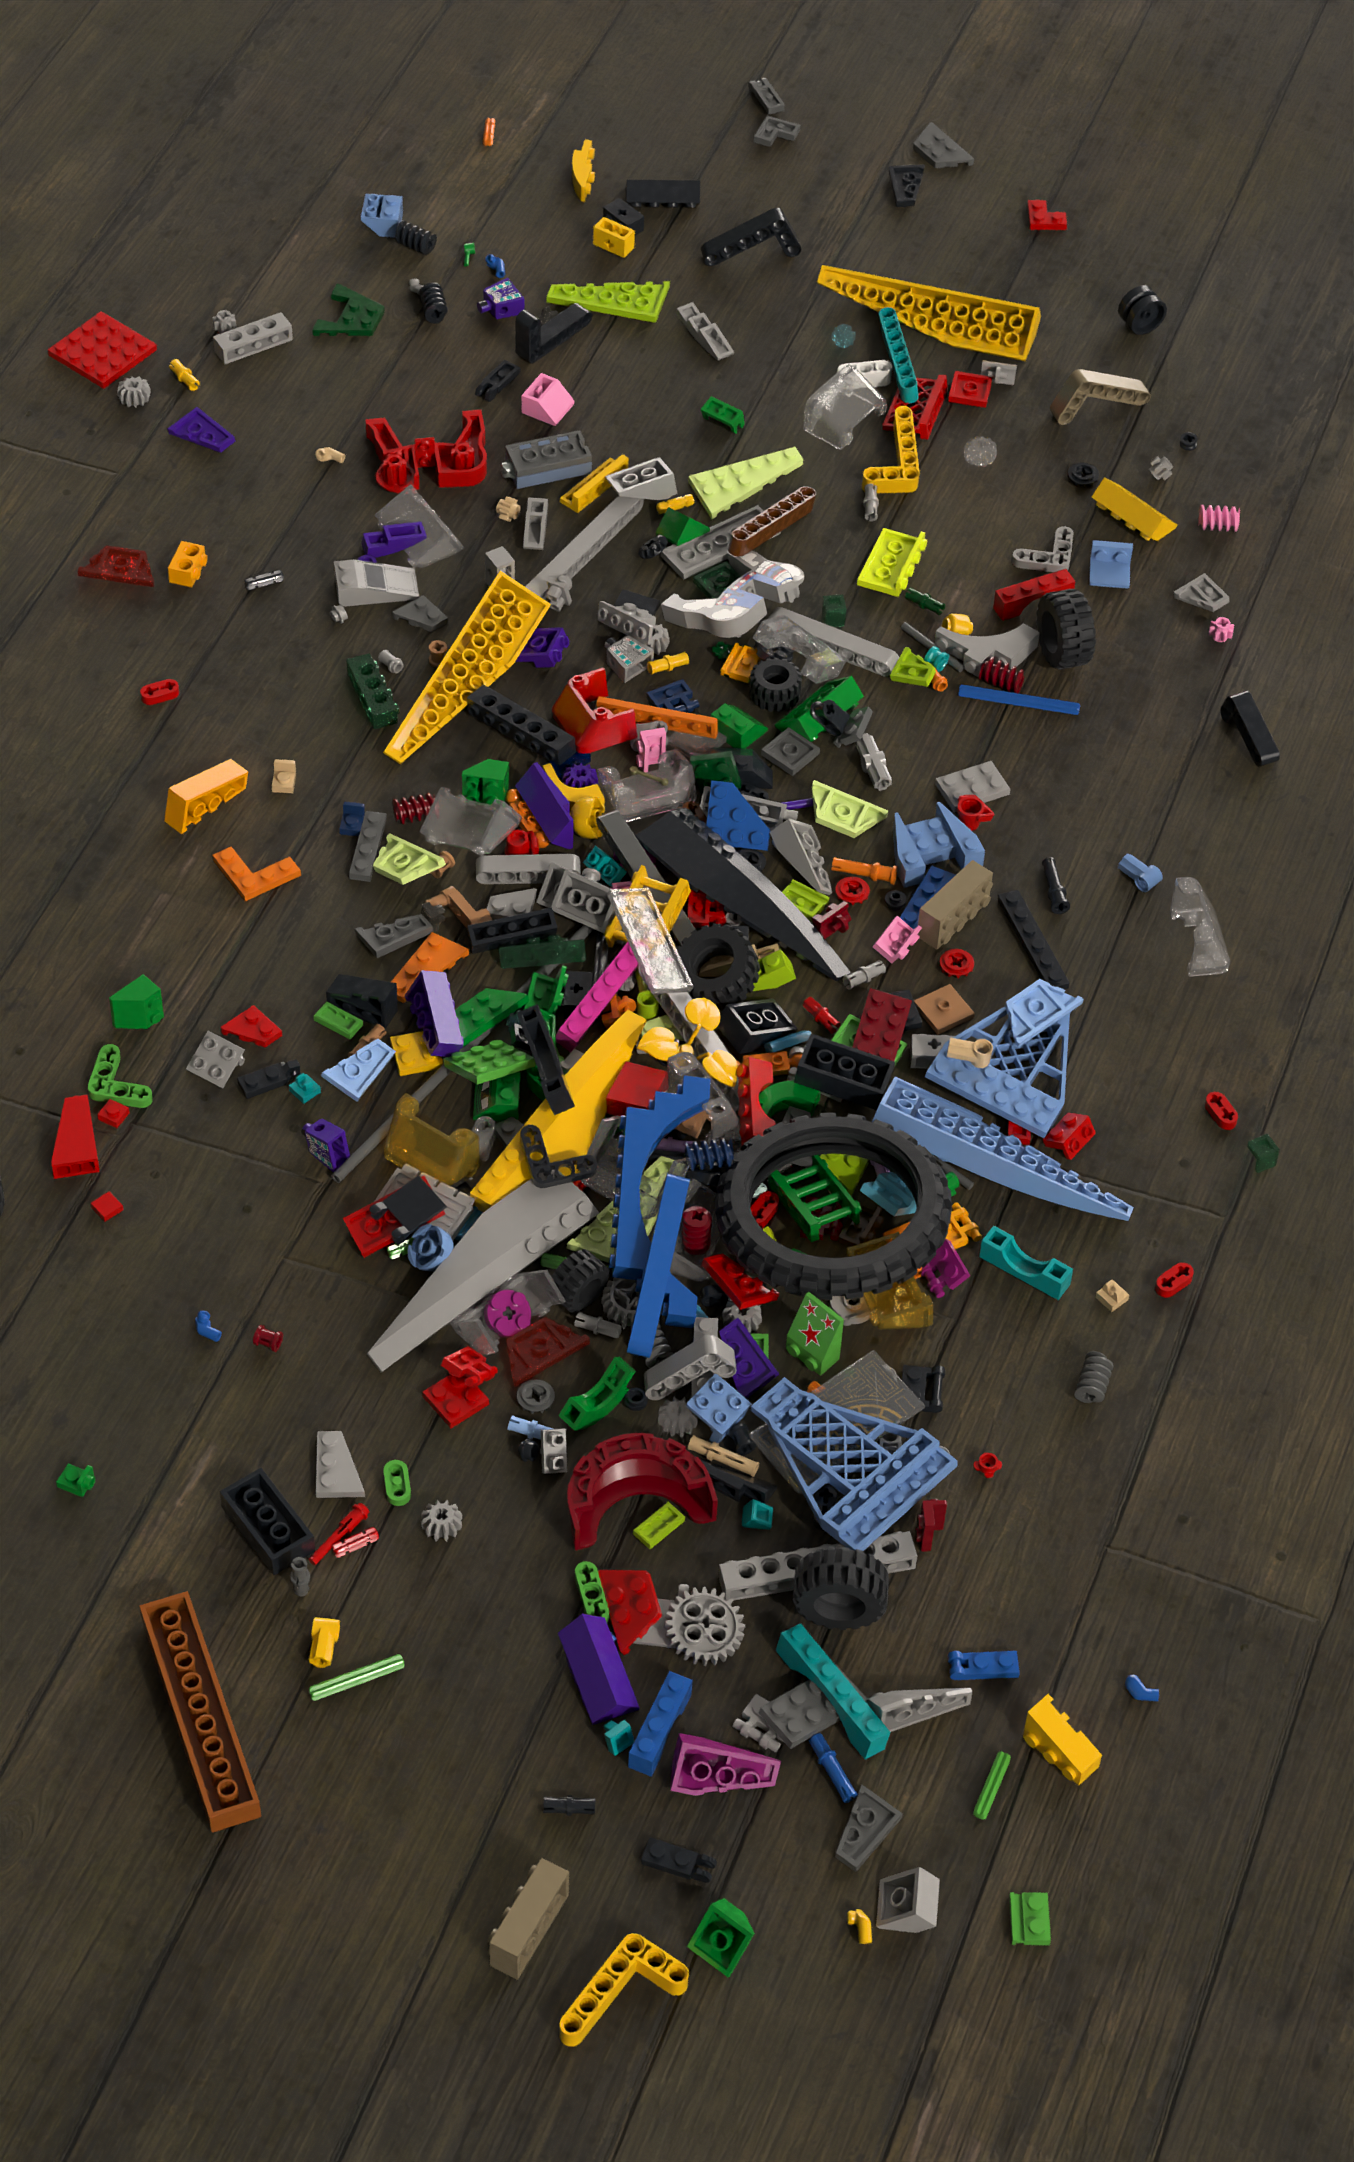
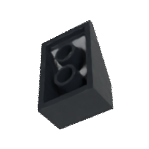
M774 999L727 1004L720 1015V1023L718 1025L722 1034L739 1054L756 1052L764 1048L765 1043L791 1035L798 1030Z

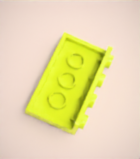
M883 528L858 578L857 585L899 597L901 591L907 588L908 577H912L914 573V565L920 561V552L926 549L927 540L925 539V532L921 531L917 538Z

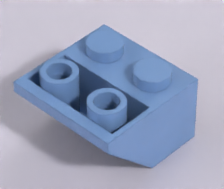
M365 194L361 221L379 236L395 237L397 226L402 221L403 216L402 196Z

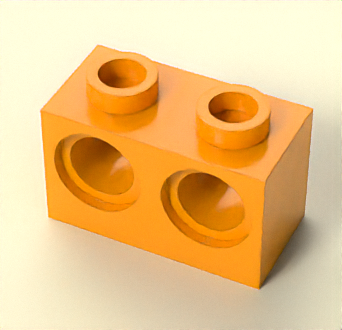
M181 541L168 567L170 583L193 587L195 581L200 578L202 567H205L208 557L205 554V547L203 545Z

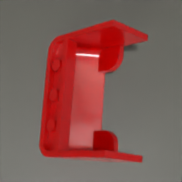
M604 667L572 677L552 707L553 718L563 731L575 737L576 751L581 754H588L638 738L634 709L613 715L609 709L604 707L592 711L587 705L589 702L598 700L599 696H608Z

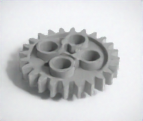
M703 1587L701 1593H698L697 1589L693 1588L691 1595L684 1591L682 1598L677 1596L674 1601L675 1604H670L668 1609L670 1612H667L665 1619L668 1621L665 1622L664 1628L669 1629L665 1637L672 1638L669 1644L670 1647L678 1646L676 1654L685 1653V1661L691 1656L693 1657V1664H696L698 1659H702L703 1665L706 1666L707 1661L710 1659L716 1665L718 1657L725 1662L727 1654L733 1656L735 1649H739L740 1641L744 1637L742 1631H744L745 1624L740 1623L744 1616L741 1614L736 1615L740 1607L731 1606L732 1598L725 1601L724 1592L717 1596L715 1588L711 1591V1594L707 1593L706 1587ZM687 1612H694L697 1617H691ZM716 1612L721 1615V1618H715L711 1613ZM687 1635H695L698 1640H691ZM717 1635L721 1637L722 1641H716L712 1636Z

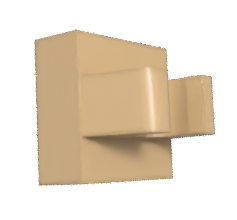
M1110 1280L1102 1289L1097 1291L1096 1298L1113 1312L1128 1301L1129 1294L1114 1280Z

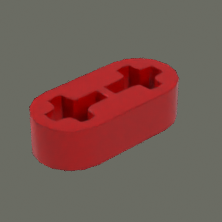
M166 679L143 686L140 690L141 701L146 705H154L175 699L179 695L178 682L173 679Z
M1209 1093L1205 1101L1207 1112L1220 1128L1224 1130L1235 1128L1238 1120L1236 1110L1222 1093Z
M771 1191L763 1192L750 1207L753 1217L757 1218L756 1222L762 1229L779 1208V1197Z
M1178 1263L1160 1275L1155 1286L1156 1293L1161 1297L1168 1298L1188 1286L1192 1282L1194 1274L1192 1266L1187 1263Z

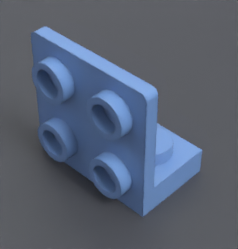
M1093 540L1090 556L1089 584L1091 586L1129 588L1133 544Z
M714 1374L686 1404L688 1409L711 1427L713 1432L709 1439L711 1443H720L728 1434L729 1429L736 1426L743 1419L751 1406V1403L718 1374Z

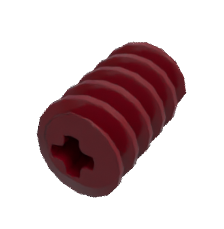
M991 657L989 661L983 664L979 673L980 680L985 678V682H992L993 685H999L1002 689L1007 687L1009 692H1020L1024 683V669L1016 673V666H1013L1011 670H1009V663L1001 667L1002 660L994 664V657Z
M426 793L425 799L421 794H418L416 800L413 796H409L408 802L406 798L402 797L400 804L397 799L392 800L396 823L400 819L402 825H404L406 818L409 819L410 823H413L414 816L420 822L422 815H425L426 819L429 820L430 813H433L434 817L438 818V805L435 794H433L432 798L430 793Z
M701 1206L689 1207L683 1213L682 1243L684 1251L691 1255L705 1254L711 1246L712 1216L707 1209Z

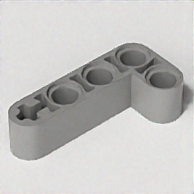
M714 1335L701 1337L644 1373L646 1397L651 1400L662 1399L709 1370L714 1374H718L721 1378L733 1376L737 1371L734 1350Z

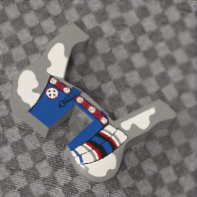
M750 551L741 557L733 556L727 552L730 568L741 577L733 582L719 598L684 600L679 595L673 594L661 604L664 619L667 622L685 628L706 630L718 637L731 638L737 636L739 638L767 615L764 598L778 603H791L795 598L799 597L800 591L798 586L804 580V573L793 564L769 561L754 551Z

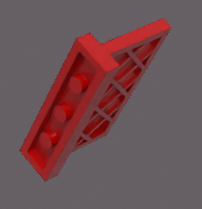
M939 375L937 380L916 378L918 390L921 393H918L919 398L914 402L916 405L910 407V409L912 410L913 422L916 421L918 423L917 426H914L915 433H920L921 439L929 438L947 394L946 375ZM926 386H933V387L930 388V389H927V390L924 389V387H926ZM899 389L896 391L882 425L883 430L894 431L893 424L889 423L894 421L896 408L910 404L900 399ZM923 397L927 398V400L923 402L919 401V399ZM919 409L923 411L916 415L913 413Z

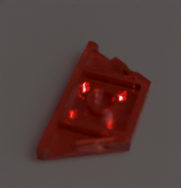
M106 545L98 554L89 559L90 563L87 566H80L78 568V576L154 587V579L151 574L146 551Z
M547 1317L507 1338L506 1344L513 1385L515 1387L587 1346L590 1344V1338L585 1334L583 1337L571 1332V1328L558 1325Z

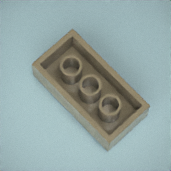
M974 860L969 862L920 908L918 925L922 929L918 933L919 939L936 950L941 945L947 944L956 931H961L969 919L972 920L982 907L985 908L991 900L990 890L993 886V872Z
M541 1858L537 1866L533 1865L527 1875L528 1881L524 1887L520 1886L514 1896V1904L511 1908L507 1907L501 1917V1925L498 1929H493L488 1939V1943H490L488 1951L490 1966L517 1980L569 1896V1871Z

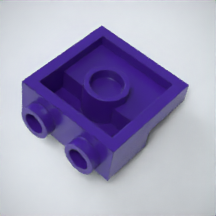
M563 627L536 628L515 662H534L536 668L554 667L556 662L561 661L563 649L569 646V638L566 636Z

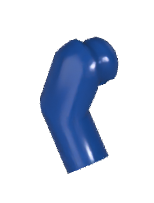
M492 254L487 255L485 258L487 266L496 270L498 278H503L505 276L503 260L494 257Z
M1134 1674L1126 1678V1689L1135 1700L1158 1702L1159 1689L1146 1688L1138 1676Z

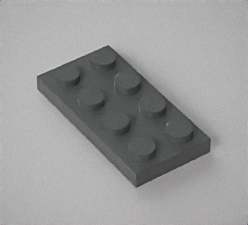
M836 1665V1667L841 1671V1673L846 1677V1679L851 1683V1685L856 1689V1691L867 1703L868 1699ZM810 1679L765 1704L759 1711L762 1718L790 1749L841 1720L826 1695Z

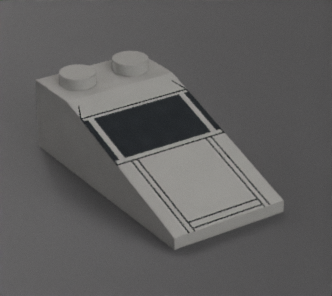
M360 560L334 561L338 603L343 607L408 601L419 598L414 568Z

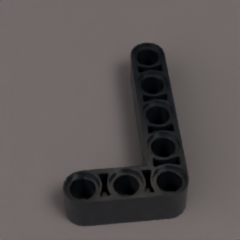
M780 208L770 209L705 242L701 246V252L707 266L718 265L773 236L777 238L784 252L789 257L798 256L802 249L797 234Z
M574 303L541 326V320L526 310H522L517 315L515 321L516 354L530 363H535L585 328L592 320V312L578 303Z

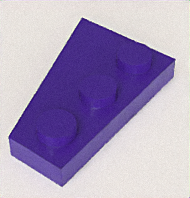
M739 1318L719 1331L722 1341L734 1350L737 1371L733 1375V1380L735 1381L737 1391L744 1398L747 1399L779 1375Z

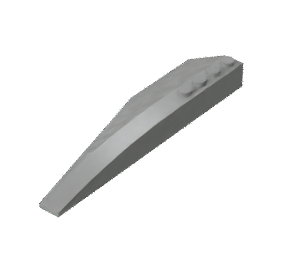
M552 1170L551 1174H553V1179H554V1178H555V1176H554V1170ZM539 1173V1177L542 1180H546V1176L543 1173ZM532 1179L528 1180L479 1216L453 1248L450 1255L433 1272L389 1328L369 1350L367 1355L380 1372L384 1371L532 1264L544 1253L550 1251L599 1214L598 1210L586 1194L572 1182L548 1188H538L533 1184Z

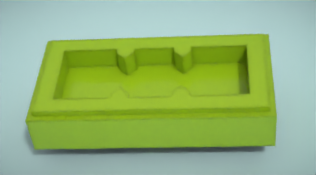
M667 1502L633 1530V1535L646 1547L652 1549L685 1521V1516Z

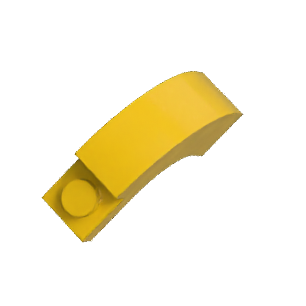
M551 763L543 765V770L570 802V812L573 805L585 797H600L605 807V798L597 784L583 788L569 787L558 779Z

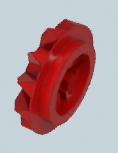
M858 877L841 879L835 889L838 899L850 902L852 905L857 902L862 904L863 900L868 899L870 892L869 885Z
M950 949L941 955L939 966L942 967V972L948 973L949 977L952 975L957 976V978L961 975L967 977L968 973L973 971L974 959L965 950ZM953 962H955L956 964L961 963L960 967L957 965L953 966Z

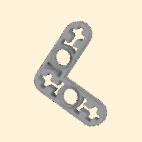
M1066 526L1059 527L1056 530L1053 552L1016 549L1012 555V564L1018 568L1046 572L1068 570L1073 530ZM1058 548H1065L1067 551L1062 552ZM1037 559H1043V560H1045L1046 562L1040 563V562H1037L1036 560H1037ZM1059 559H1063L1062 564H1059Z

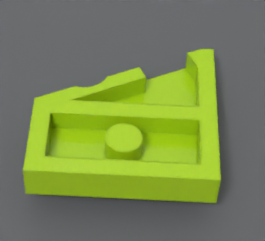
M821 1154L820 1158L825 1159L831 1172L852 1196L868 1165V1159L846 1154Z

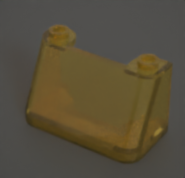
M405 1093L398 1100L384 1144L385 1158L401 1168L408 1164L420 1170V1174L424 1172L438 1179L439 1183L443 1182L449 1186L465 1176L468 1178L472 1177L479 1169V1135L466 1128L457 1129L450 1136L415 1117L419 1111V1103L414 1097Z
M896 1232L847 1248V1257L877 1250L893 1241L900 1233ZM914 1276L900 1284L894 1282L893 1287L884 1292L874 1295L871 1291L863 1293L865 1302L871 1312L869 1313L873 1326H877L878 1329L925 1328L933 1325V1303L929 1295L926 1296L925 1292L921 1293Z

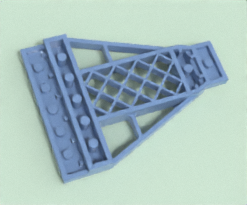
M1005 1006L953 1037L966 1040L973 1036L978 1040L986 1039L990 1041L993 1045L992 1055L995 1053L997 1058L990 1059L989 1065L985 1068H977L970 1061L947 1057L949 1041L945 1042L927 1070L926 1078L1045 1138L1059 1117L1065 1102L1070 1013L1042 1031H1047L1049 1037L1041 1038L1037 1034L1033 1040L1027 1041L1019 1048L1010 1039V1037H1013L1012 1030H1009L1011 1027L1009 1019H1007L997 1036H992L982 1031V1029L1007 1015ZM1062 1036L1060 1070L1045 1062ZM1003 1038L1006 1044H1000ZM1038 1046L1040 1051L1032 1053L1030 1047ZM1023 1048L1026 1054L1017 1055L1015 1049ZM1009 1050L1011 1056L1003 1057L1001 1051ZM1029 1060L1031 1066L1022 1067L1020 1061ZM1014 1063L1016 1068L1008 1070L1006 1064ZM1000 1065L1002 1071L993 1066ZM1039 1072L1059 1080L1058 1100L1031 1086ZM1020 1075V1078H1021L1022 1081H1020V1080H1018V1079H1016V1078H1014V1077H1012V1076Z
M785 1377L751 1406V1411L769 1425V1431L821 1528L843 1546L850 1548V1550L858 1549L864 1551L958 1466L957 1460L940 1448L939 1441L921 1428L917 1431L824 1402L814 1394L800 1390ZM816 1417L826 1419V1423L812 1424V1421ZM848 1420L873 1427L874 1429L866 1435ZM840 1430L844 1433V1437H829V1431ZM812 1431H826L827 1437L812 1438ZM884 1431L909 1439L893 1454L874 1441ZM799 1432H809L810 1438H795V1436ZM844 1444V1451H830V1445ZM847 1444H858L861 1446V1450L847 1451ZM813 1445H827V1451L813 1452ZM803 1446H810V1452ZM790 1454L797 1457L820 1477L810 1486H807ZM875 1457L879 1460V1464H864V1458ZM847 1458H861L862 1464L847 1465ZM819 1459H827V1465ZM830 1459H844V1465L830 1466ZM862 1472V1479H848L847 1473ZM865 1472H872L865 1478ZM837 1473H845V1479ZM829 1483L844 1494L845 1497L823 1515L812 1495L824 1484Z

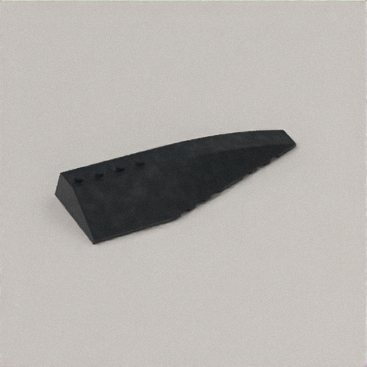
M681 808L670 811L635 835L643 848L679 879L688 880L690 888L695 892L699 890L707 894L706 899L711 902L716 900L724 905L723 910L730 914L740 915L742 922L767 938L773 936L779 940L778 945L785 949L790 947L795 950L797 957L802 960L812 961L814 968L833 980L838 981L843 979L844 976L851 974L839 956L802 912L768 878L741 856L734 847L727 844L719 834L713 832L705 822L699 820L691 810Z

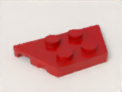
M599 1570L598 1574L620 1652L626 1655L631 1651L629 1647L638 1637L642 1639L648 1632V1629L655 1625L662 1617L651 1575L646 1570Z

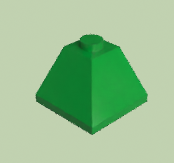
M723 1898L710 1905L687 1947L726 1977H730L755 1933L745 1913Z

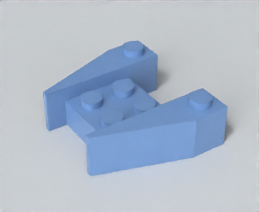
M937 802L935 818L904 825L898 812L895 813L893 824L895 865L898 866L897 875L904 888L921 884L925 876L926 865L955 858L961 870L972 860L983 866L985 850L977 835L941 802Z

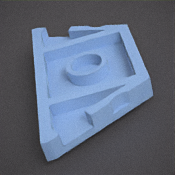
M1041 979L1037 980L1006 1001L1005 1008L1015 1045L1019 1048L1080 1006L1084 999L1080 996L1075 998L1066 994L1062 988L1051 986L1050 983Z

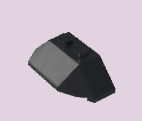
M711 747L705 753L732 751L741 781L760 789L773 788V770L753 749ZM691 766L689 768V786H698Z

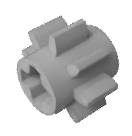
M227 310L219 311L217 317H213L214 330H218L222 334L232 330V328H236L235 315H231Z
M1157 456L1151 461L1152 467L1149 470L1157 480L1160 478L1166 480L1172 475L1170 470L1173 468V465L1165 456L1162 459Z

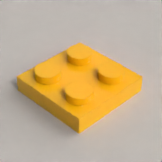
M424 1031L390 1037L392 1049L396 1051L394 1057L400 1076L437 1070L443 1065L441 1056H430L422 1037Z

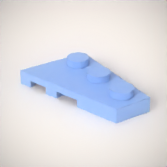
M376 1039L358 1050L354 1055L343 1059L336 1066L322 1072L321 1077L358 1102L396 1051L381 1040Z

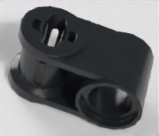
M826 700L823 703L817 701L810 707V714L813 719L819 722L827 732L835 736L842 734L850 715L842 710L833 700Z

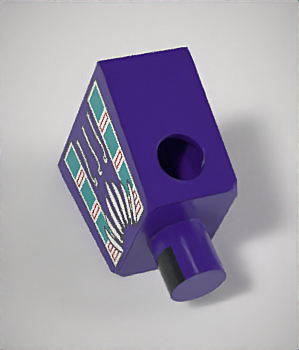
M505 278L484 289L483 301L477 302V308L480 313L489 311L495 319L518 315L519 312L525 310V298L509 278Z
M319 1119L313 1125L307 1123L303 1126L301 1133L306 1137L309 1152L334 1173L350 1157L345 1130L324 1119Z

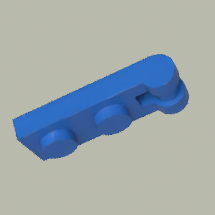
M952 1651L948 1653V1663L951 1664V1669L949 1670L950 1678L952 1680L1019 1678L1020 1671L1017 1651L975 1653ZM967 1664L968 1668H963L961 1665Z

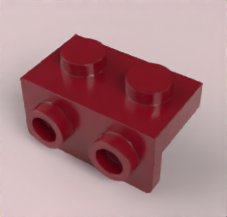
M930 1499L922 1501L921 1514L917 1516L918 1527L915 1529L916 1542H920L921 1551H931L934 1530H943L947 1509L946 1500Z

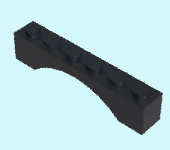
M538 1004L518 1012L517 1015L539 1071L544 1095L553 1114L557 1115L575 1107L550 1031Z

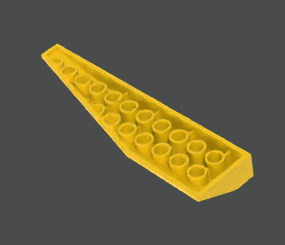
M822 265L817 281L818 284L877 312L886 307L893 308L896 311L899 322L952 347L1026 361L1041 318L1040 308L825 265Z
M500 571L383 753L399 764L403 763L467 706V697L482 685L489 687L515 663L551 604Z
M627 1010L568 1071L565 1078L575 1107L554 1115L545 1098L524 1124V1126L535 1125L540 1129L550 1163L589 1155L591 1144L595 1136H597L599 1126L607 1113L606 1097L625 1062L630 1061L633 1048L637 1045L646 1024L645 1018ZM522 1128L470 1192V1196L475 1199L473 1206L478 1207V1210L481 1212H485L531 1179L520 1142ZM527 1133V1137H529L531 1141V1146H533L534 1136H532L531 1133ZM540 1152L530 1154L531 1159L534 1161H540L543 1158ZM574 1165L575 1173H578V1169H576V1165ZM561 1167L558 1170L564 1176L571 1174V1170L567 1167Z

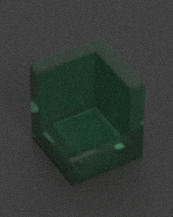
M843 594L823 596L822 616L824 624L831 627L845 625L846 604Z
M1268 1133L1248 1141L1247 1147L1257 1159L1255 1166L1257 1173L1276 1166L1280 1149Z

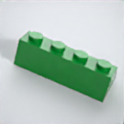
M852 676L828 681L778 721L775 726L782 732L789 727L808 741L813 742L819 737L818 734L820 732L826 731L810 714V707L814 702L819 701L823 703L826 700H833L842 710L847 711L858 706V701L864 696Z

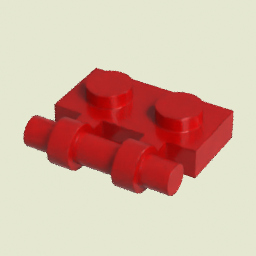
M691 890L688 896V918L693 926L701 928L702 926H709V922L724 926L726 923V914L724 913L725 910H723L724 905L716 900L714 902L709 901L705 898L707 894L700 890L698 892ZM710 907L715 908L716 912H710Z
M469 1346L444 1357L441 1366L447 1369L451 1375L459 1378L466 1376L465 1382L469 1387H477L484 1381L493 1379L495 1374L498 1373L496 1366H490L485 1363L487 1358Z

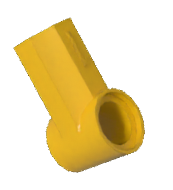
M314 1617L312 1626L313 1641L309 1657L310 1664L319 1668L331 1666L334 1644L338 1641L340 1620Z

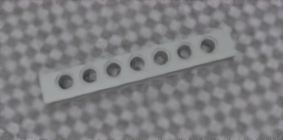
M910 1531L894 1532L890 1535L879 1536L863 1551L864 1554L869 1553L876 1560L879 1559L888 1573L916 1568L917 1553ZM841 1543L833 1545L824 1544L816 1548H800L793 1552H777L770 1556H754L747 1560H731L720 1564L719 1581L722 1592L725 1593L724 1600L727 1601L732 1598L734 1601L794 1590L795 1570L790 1569L791 1567L796 1568L802 1558L811 1552L815 1553L818 1549L823 1548V1550H827L829 1547L842 1549L845 1546Z

